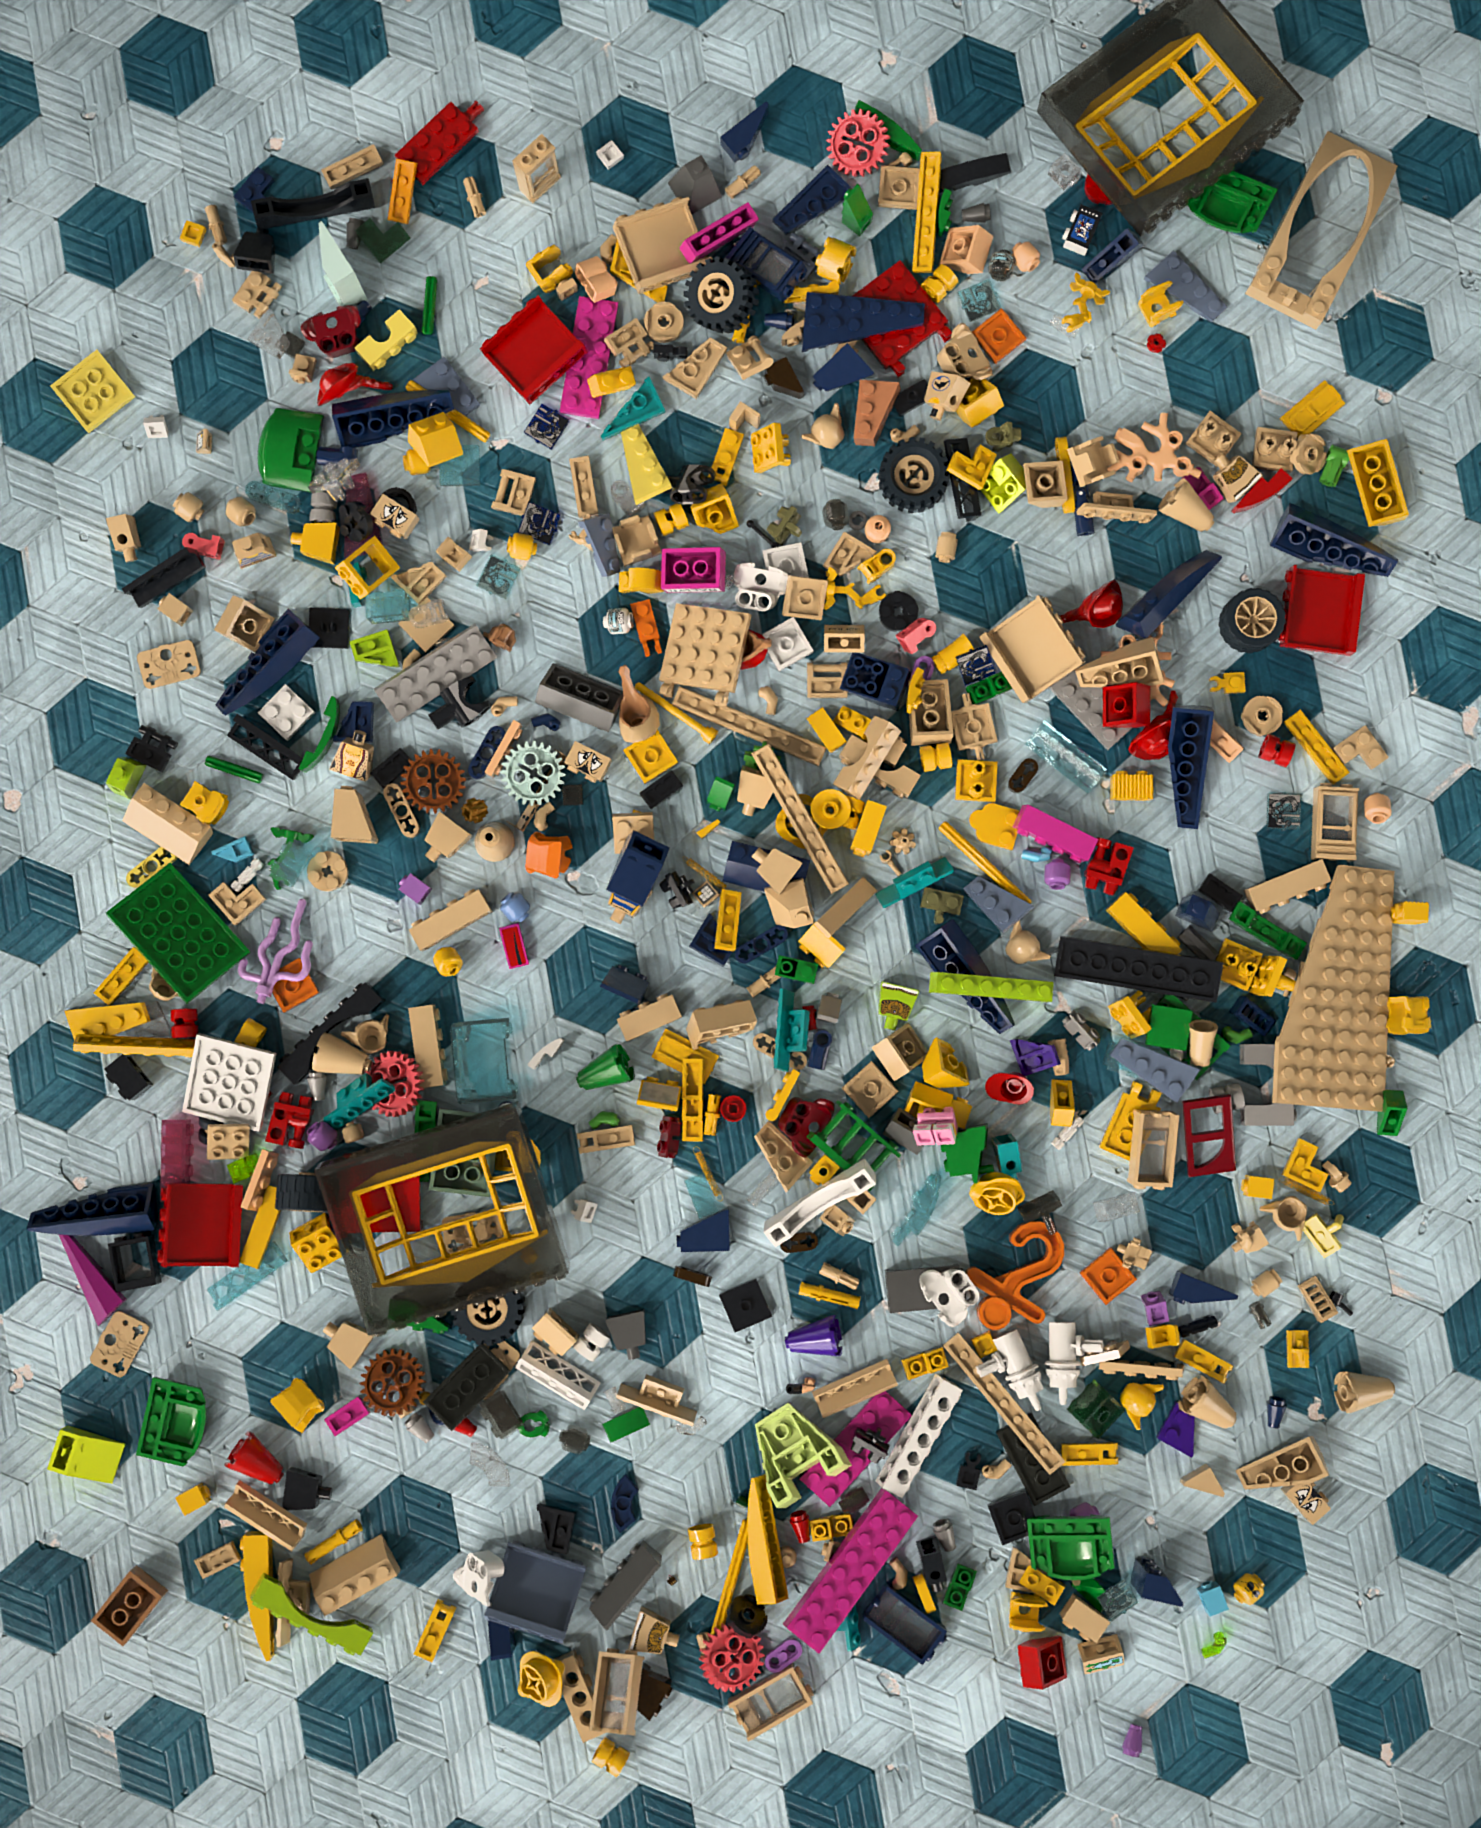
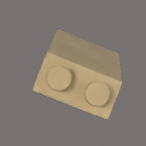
M341 786L340 789H334L331 838L342 842L378 844V838L362 795L351 786Z

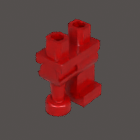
M1096 837L1098 839L1096 846H1098L1093 859L1088 862L1084 872L1086 877L1085 888L1096 890L1098 881L1105 882L1102 893L1113 896L1118 886L1122 885L1134 847L1118 842L1113 843L1109 861L1104 860V854L1106 849H1110L1112 841Z
M282 1092L279 1101L274 1103V1110L265 1142L287 1145L289 1128L291 1126L295 1127L294 1139H289L288 1146L304 1149L305 1141L302 1140L305 1128L310 1125L312 1115L314 1114V1109H311L312 1097L300 1095L299 1104L296 1106L292 1105L294 1094Z

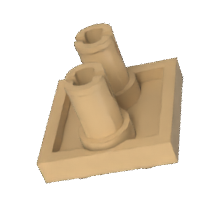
M1209 411L1185 444L1217 467L1213 460L1221 453H1224L1226 456L1242 433L1212 411Z
M1258 427L1255 435L1252 466L1258 469L1279 471L1282 468L1285 472L1291 473L1294 464L1290 462V455L1297 446V432Z

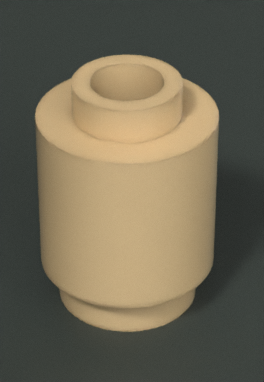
M941 532L940 537H938L935 557L939 558L940 562L950 563L951 560L955 559L958 542L956 534Z
M1274 1269L1266 1270L1251 1281L1253 1284L1251 1289L1257 1297L1261 1295L1265 1298L1280 1287L1279 1284L1282 1283V1279Z

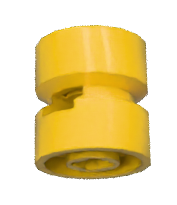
M940 264L933 271V276H928L922 282L921 287L932 301L939 303L947 295L946 291H951L959 281L949 267Z
M673 504L669 506V510L663 508L654 512L656 522L663 537L673 533L674 529L681 530L689 527L681 504Z
M948 742L937 744L935 748L929 745L920 747L923 772L933 771L937 766L941 770L952 768V757Z
M845 795L851 805V814L842 827L856 830L859 822L858 815L862 814L865 802Z
M699 1524L688 1528L689 1541L693 1542L691 1545L692 1559H708L718 1555L717 1544L712 1540L715 1538L714 1524Z
M604 1737L591 1762L600 1768L605 1766L607 1772L617 1777L623 1769L630 1752L621 1746L616 1748L613 1741Z

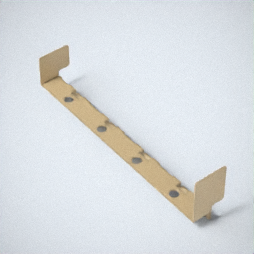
M557 751L559 753L557 758H562L558 764L565 765L562 762L567 756ZM552 769L549 770L546 776L551 774ZM541 785L539 786L536 793H538L541 790ZM534 801L533 806L528 804L516 826L511 825L524 832L540 805L536 804V801Z

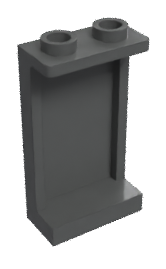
M953 1264L949 1266L895 1271L893 1269L885 1270L889 1313L938 1309L932 1300L927 1302L919 1282L921 1274L927 1270H936L941 1273L949 1269L963 1271V1268H959L958 1264ZM957 1273L952 1278L954 1284L959 1281ZM946 1293L940 1294L938 1297L939 1303L941 1305L947 1304L949 1300Z

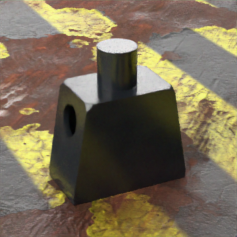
M257 227L256 233L247 231L243 234L233 254L236 269L274 274L275 244L273 236L268 234V229L258 230Z
M290 1467L286 1474L282 1508L285 1510L315 1509L319 1505L320 1499L331 1500L332 1488L321 1486V1475Z
M936 1537L916 1541L926 1584L931 1585L933 1592L942 1591L944 1589L943 1582L947 1581Z

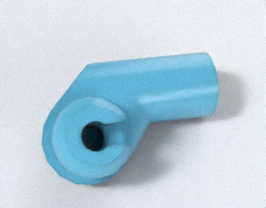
M1042 847L1041 853L1024 849L1022 859L1033 862L1048 861L1051 858L1052 850Z

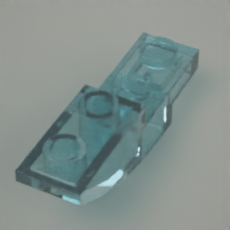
M938 1173L930 1174L924 1181V1184H926L921 1191L917 1189L911 1196L913 1201L910 1204L916 1210H910L904 1218L906 1222L901 1227L898 1225L891 1233L893 1236L891 1241L897 1246L902 1243L911 1231L918 1236L930 1219L940 1191L941 1176Z

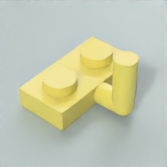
M1318 1213L1305 1220L1303 1231L1324 1258L1342 1247L1333 1234L1342 1226L1344 1217L1341 1214H1338L1334 1223L1329 1226L1324 1223Z

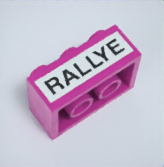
M721 547L662 549L661 589L666 593L725 592L726 552Z

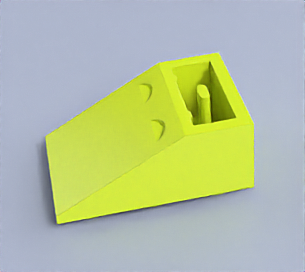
M67 1425L59 1431L47 1470L66 1476L112 1484L125 1443Z

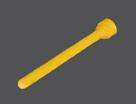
M638 682L635 684L636 690L701 733V737H703L705 742L708 744L713 742L718 734L715 728L704 727L642 683Z

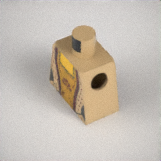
M355 730L353 738L347 737L341 742L329 770L365 782L371 777L374 747L364 743L366 738L365 732Z

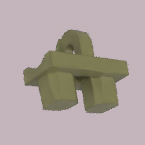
M1006 422L1000 427H992L987 430L985 438L989 445L994 446L992 448L993 452H998L1004 447H1011L1013 441L1018 442L1021 440V428L1012 427V422Z
M782 506L777 514L778 518L782 520L780 524L772 522L767 527L768 533L781 546L790 534L796 537H800L802 534L800 528L796 526L801 518L797 509L793 506L790 509Z

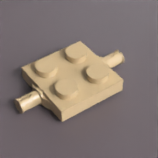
M970 693L963 694L961 696L964 707L951 711L958 751L975 750L977 761L984 760L983 747L998 742L989 703L981 705L972 704Z

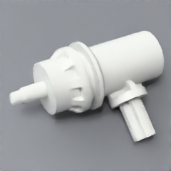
M1049 1322V1360L1045 1362V1365H1049V1368L1046 1369V1374L1050 1379V1387L1059 1388L1061 1405L1067 1404V1388L1077 1387L1080 1369H1076V1366H1080L1081 1363L1076 1361V1356H1084L1085 1352L1103 1353L1104 1348L1103 1340H1085L1083 1335H1076V1322Z
M1015 1329L994 1338L993 1342L998 1352L991 1355L992 1359L976 1366L977 1373L982 1378L994 1371L999 1373L1007 1371L1008 1375L1005 1379L1006 1381L1011 1380L1009 1386L1016 1391L1019 1399L1029 1397L1035 1410H1040V1401L1036 1393L1044 1389L1041 1383L1042 1374L1040 1370H1035L1039 1366L1036 1363H1032L1018 1330Z

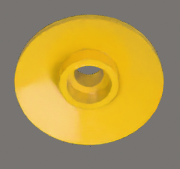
M834 789L819 792L813 798L810 808L814 821L826 829L841 827L847 822L851 813V805L848 798L842 792ZM832 808L834 813L828 814L826 809Z

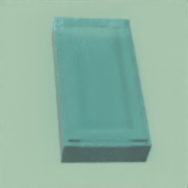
M703 1173L684 1181L699 1219L718 1212Z

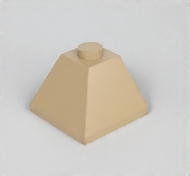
M803 878L789 881L780 894H777L771 886L764 888L776 925L798 928L814 923V911Z

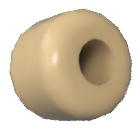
M347 1123L346 1127L342 1129L346 1143L361 1140L365 1136L359 1123Z
M790 1546L780 1547L783 1568L792 1567L797 1560L795 1550Z

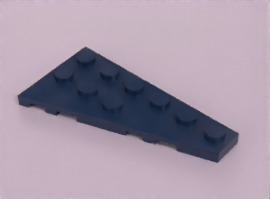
M807 292L802 352L815 348H825L828 345L837 343L843 344L865 339L877 334L883 335L890 331H901L922 326L924 323L925 304Z

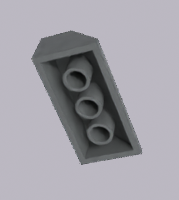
M553 663L539 684L535 703L609 732L617 718L624 695L623 691Z
M644 1540L640 1545L636 1543L629 1552L631 1556L627 1560L623 1559L618 1564L616 1574L614 1576L609 1575L603 1583L605 1587L602 1591H596L589 1600L592 1602L589 1608L605 1630L610 1628L661 1566L662 1555Z

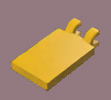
M1135 1081L1132 1082L1129 1094L1122 1092L1099 1144V1148L1130 1161L1134 1122L1133 1110L1161 1111V1108L1156 1105L1162 1093L1151 1089L1148 1099L1139 1096L1143 1085ZM1143 1130L1142 1140H1148L1152 1130ZM1144 1143L1141 1144V1153L1145 1147Z

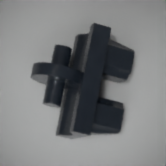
M676 871L665 875V879L659 885L664 893L671 889L673 890L675 896L669 899L672 909L681 906L685 907L693 903L690 894L694 892L691 885L695 881L693 879L687 881L685 875L679 877Z
M857 1427L854 1432L851 1450L861 1453L864 1448L868 1449L870 1452L867 1458L877 1464L882 1458L885 1459L887 1457L890 1445L885 1443L886 1438L880 1435L882 1431L880 1427H877L875 1431L869 1428L865 1431Z

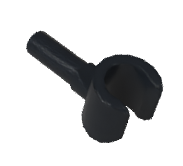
M1332 1291L1329 1298L1333 1304L1339 1306L1351 1316L1353 1312L1341 1302L1344 1296Z

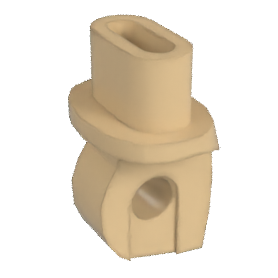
M1329 1161L1322 1165L1330 1176L1329 1185L1332 1188L1335 1187L1339 1193L1352 1184L1348 1179L1349 1174L1347 1172L1339 1171Z

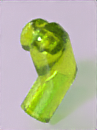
M1222 1632L1214 1633L1213 1638L1215 1641L1212 1645L1201 1648L1204 1659L1222 1652L1227 1643V1638L1224 1637Z

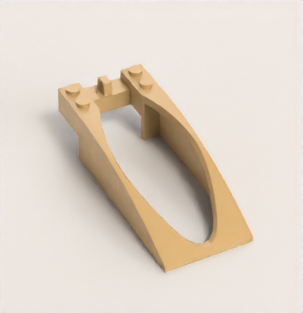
M1327 131L1245 294L1316 330L1326 316L1374 220L1398 166ZM1357 156V159L1363 160L1369 177L1368 205L1363 224L1355 241L1344 257L1321 278L1310 293L1311 297H1308L1276 280L1287 259L1289 233L1295 213L1306 191L1323 171L1343 157Z

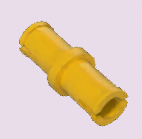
M708 1094L707 1111L704 1112L706 1120L703 1134L716 1136L717 1120L720 1118L719 1105L721 1095Z

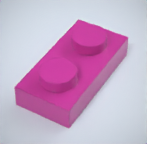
M359 1395L326 1417L324 1421L333 1435L337 1436L367 1416L370 1411Z

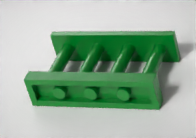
M839 1100L835 1102L841 1109L821 1133L815 1134L810 1131L806 1136L844 1170L858 1163L877 1140L886 1148L870 1165L874 1172L878 1170L891 1153L898 1158L901 1156L897 1152L899 1147L891 1140L886 1142L852 1112L854 1108L846 1101L844 1103H841ZM849 1114L856 1122L836 1146L830 1147L826 1144L827 1137L844 1117ZM862 1127L871 1134L851 1158L848 1157L847 1160L842 1158L840 1155L843 1153L842 1150Z

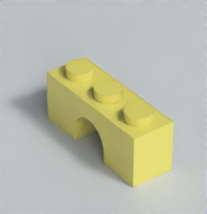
M400 309L385 321L387 328L391 332L390 338L387 341L377 342L369 335L355 347L358 355L373 371L382 368L386 364L387 359L391 356H396L401 351V347L406 343H411L418 334L416 327Z

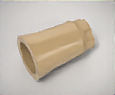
M1194 1020L1189 1023V1055L1192 1065L1205 1067L1210 1064L1218 1029L1217 1024L1212 1021Z

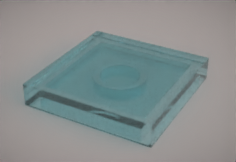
M461 445L463 455L439 464L440 486H480L479 445Z

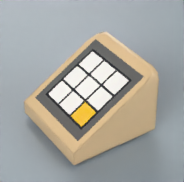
M203 429L197 434L196 452L199 454H211L212 434L207 429Z
M705 881L692 893L703 908H706L720 896L708 881Z

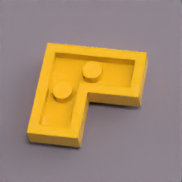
M981 444L976 448L972 460L956 451L953 453L947 471L980 490L984 487L997 454Z
M1298 1138L1281 1175L1319 1193L1328 1177L1327 1173L1310 1166L1318 1147Z

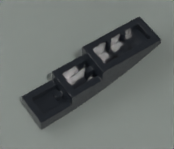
M1003 153L983 157L941 169L939 193L944 192L945 188L955 191L972 184L977 186L1012 173L1008 154Z

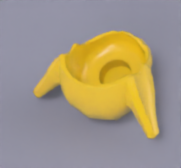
M1129 1383L1123 1389L1120 1395V1402L1126 1409L1136 1430H1140L1141 1417L1148 1416L1154 1409L1156 1403L1155 1393L1163 1390L1164 1385Z

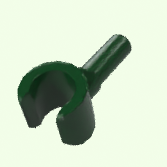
M740 1494L735 1503L741 1508H746L748 1506L749 1494L747 1497Z

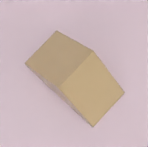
M1207 1464L1180 1479V1483L1186 1487L1224 1497L1225 1493Z

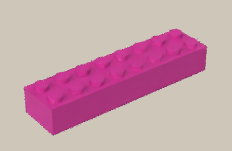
M881 1488L794 1607L783 1625L820 1654L915 1522L918 1515L887 1490Z

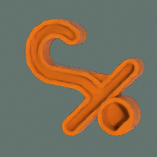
M1026 1221L1018 1225L1009 1235L1010 1243L1016 1247L1024 1246L1032 1238H1040L1046 1246L1045 1255L1041 1259L995 1278L974 1266L967 1268L965 1271L976 1287L990 1295L983 1298L977 1307L978 1319L985 1327L992 1330L1004 1328L1010 1322L1011 1309L1035 1324L1044 1321L1045 1312L1024 1298L1020 1290L1028 1283L1053 1274L1062 1263L1064 1258V1242L1060 1234L1051 1225L1041 1221Z

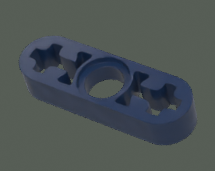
M494 726L490 728L468 767V773L473 779L481 780L486 776L485 770L497 748L487 742L488 740L491 743L493 742V732L501 731L500 735L502 738H497L494 743L498 745V748L506 734L502 727ZM489 747L493 750V755L490 758L482 756L484 748ZM478 758L488 763L487 766L482 764L480 769L483 772L481 774L477 773V775H474L473 767H478L481 763L477 761Z
M776 925L741 945L735 951L736 960L742 964L749 963L785 942L788 937L787 929L784 926ZM776 929L779 931L783 930V939L775 938L772 940L775 944L771 946L770 940L765 935L769 933L770 937L775 935ZM758 939L766 940L767 948L765 950H758L755 943ZM752 943L754 951L758 954L754 956L753 952L747 955V960L744 958L740 959V950L747 951L751 949L748 945Z

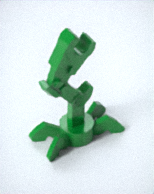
M277 827L271 828V832L276 838H287L284 853L278 858H272L268 862V865H271L272 868L271 876L277 890H281V880L285 881L287 886L291 885L290 879L282 869L281 864L289 857L295 860V853L293 852L294 840L307 843L314 838V835L287 829L281 830V828Z

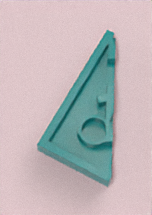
M650 377L644 380L642 386L634 392L631 399L620 409L611 424L607 425L601 435L602 441L637 424L644 423L666 413Z

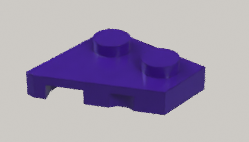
M1022 1039L1010 1040L1021 1074L1024 1076L1061 1064L1053 1044Z
M1175 1401L1156 1438L1192 1458L1194 1452L1195 1417L1184 1413L1179 1408L1178 1402Z

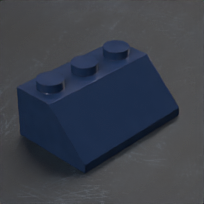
M1142 1557V1559L1135 1558L1130 1583L1141 1598L1183 1607V1601L1167 1576L1162 1572V1569L1154 1563V1560L1147 1557Z

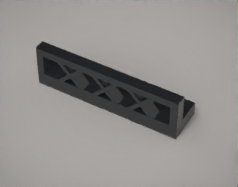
M967 438L944 441L948 465L953 453L956 451L971 459ZM949 473L958 519L966 518V522L974 521L982 515L977 488Z
M185 547L123 587L122 590L124 594L132 595L137 606L143 608L206 566L197 550Z
M236 714L233 719L236 723L227 736L294 781L300 772L298 768L303 758ZM240 726L246 729L247 738L238 739L234 736ZM261 739L264 749L254 750L251 740ZM268 751H279L280 760H269ZM294 761L298 764L292 774L285 770L284 762Z

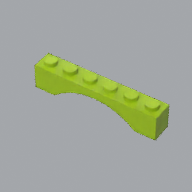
M930 972L929 993L1052 1002L1054 982Z
M265 1573L262 1574L250 1595L251 1601H253L252 1604L257 1608L264 1609L265 1607L271 1610L273 1616L280 1619L285 1617L290 1620L289 1623L297 1628L302 1626L308 1629L307 1632L315 1637L320 1635L326 1638L325 1641L330 1645L336 1646L338 1644L344 1647L343 1650L353 1656L355 1653L361 1656L373 1635L371 1627L356 1619L327 1621L308 1615L291 1601L281 1581Z

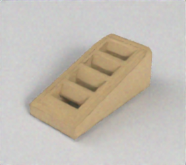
M1316 1276L1297 1285L1318 1322L1322 1323L1338 1314L1336 1307ZM1314 1284L1316 1286V1288L1312 1289L1309 1292L1305 1290ZM1318 1292L1321 1294L1314 1299L1310 1298V1296ZM1321 1300H1324V1301H1325V1302L1322 1303L1321 1305H1319V1306H1317V1307L1315 1306V1304L1318 1303L1319 1301H1321ZM1327 1307L1329 1308V1310H1327L1326 1312L1322 1314L1320 1313L1321 1310Z

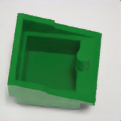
M988 1123L969 1126L965 1130L957 1131L955 1144H940L941 1151L946 1152L947 1159L944 1160L945 1172H949L950 1177L972 1174L974 1184L979 1181L980 1174L994 1172L993 1164L981 1166L982 1153L987 1145Z

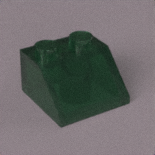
M1095 1379L1085 1387L1084 1391L1067 1408L1097 1439L1125 1411Z

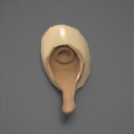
M625 664L620 666L618 671L622 679L624 695L620 704L619 727L624 741L635 743L644 741L656 733L660 726L659 713L653 701L647 696L641 695L633 686L630 670Z

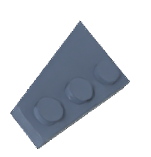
M445 357L413 379L414 382L426 390H450L454 409L464 416L480 406V403Z
M602 513L578 521L580 528H584L587 536L585 539L587 544H591L593 548V558L601 576L607 577L619 573L620 567L610 513Z
M980 876L963 888L964 892L1002 933H1005L1034 908L1030 903Z

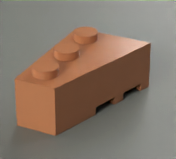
M860 380L854 429L855 445H876L897 395L901 391L900 382Z

